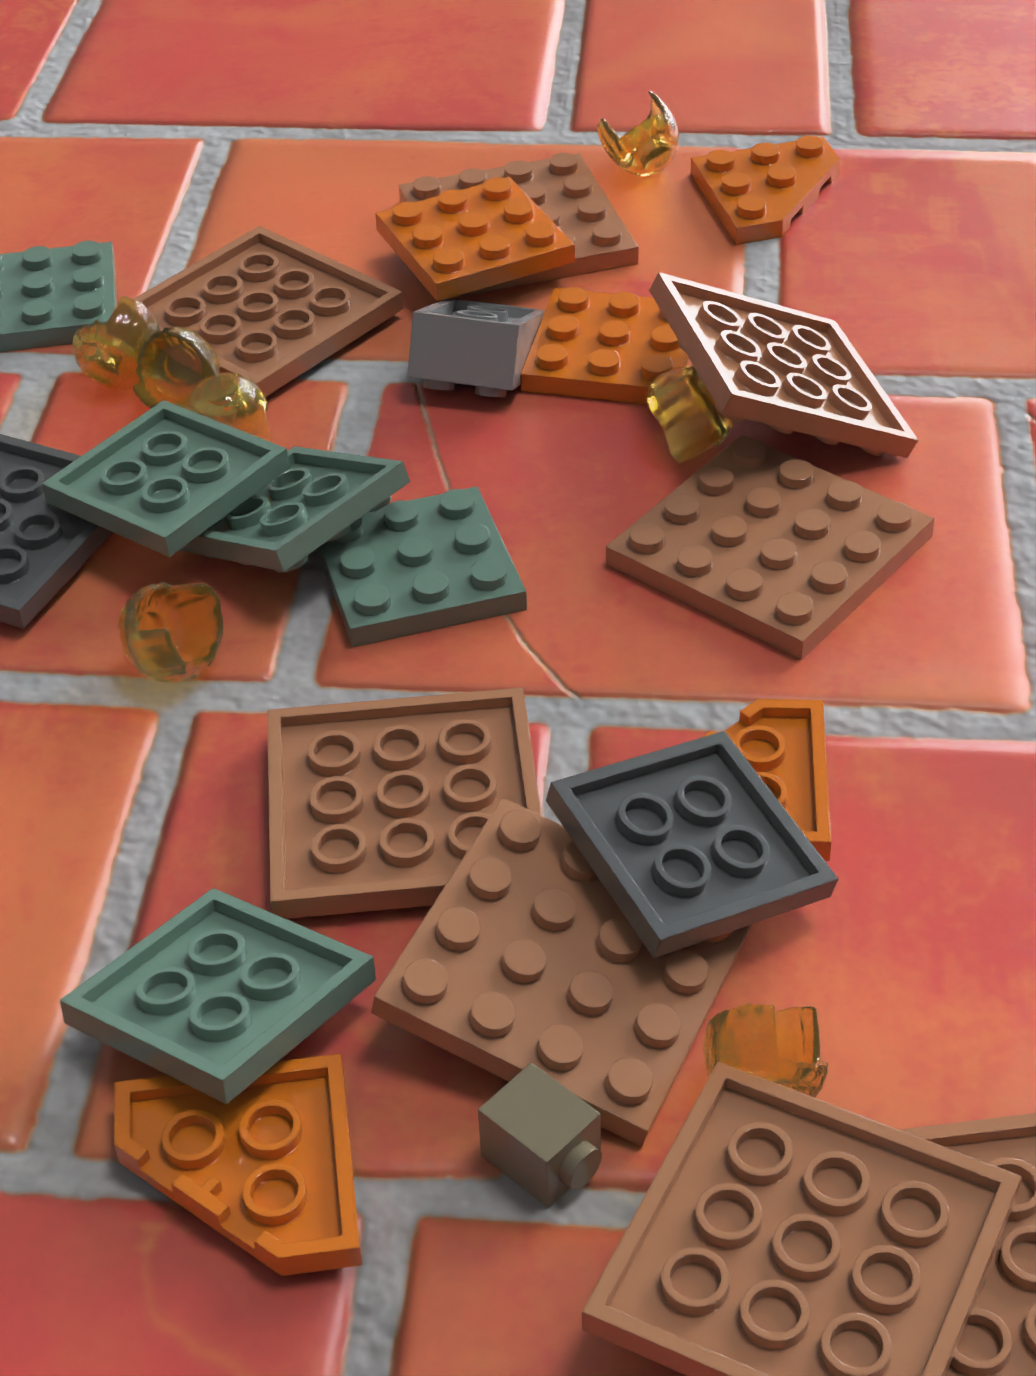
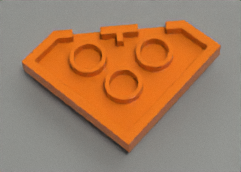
M809 135L802 136L797 141L779 144L758 143L748 149L735 151L714 150L704 156L691 157L690 174L735 245L783 237L790 229L791 219L796 213L804 214L818 199L820 187L824 183L831 184L839 176L840 158L824 136Z
M757 699L740 710L739 721L724 731L825 861H830L832 840L823 700ZM711 730L702 737L715 734L716 732Z
M342 1053L278 1061L228 1104L169 1075L114 1082V1146L121 1165L281 1276L362 1265Z

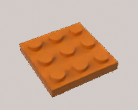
M510 177L490 178L480 185L462 190H446L436 197L418 202H401L392 209L375 213L377 231L436 301L575 262V244Z
M580 287L554 288L521 371V392L679 408L692 362L686 352L680 348L679 340L669 323L661 316V310L653 297L637 296L631 292H618L615 294L592 292Z

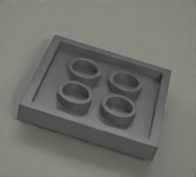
M725 731L550 783L546 798L547 804L653 958L829 898L837 884L838 877Z

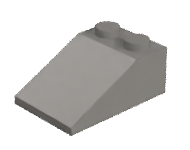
M448 298L414 311L407 377L423 379V387L429 389L454 390L455 383L474 385V393L477 395L506 397L507 390H514L521 385V371L545 310Z

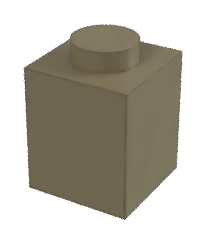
M532 1062L478 1109L481 1156L547 1208H550L570 1188L578 1190L586 1185L594 1176L601 1163V1113Z

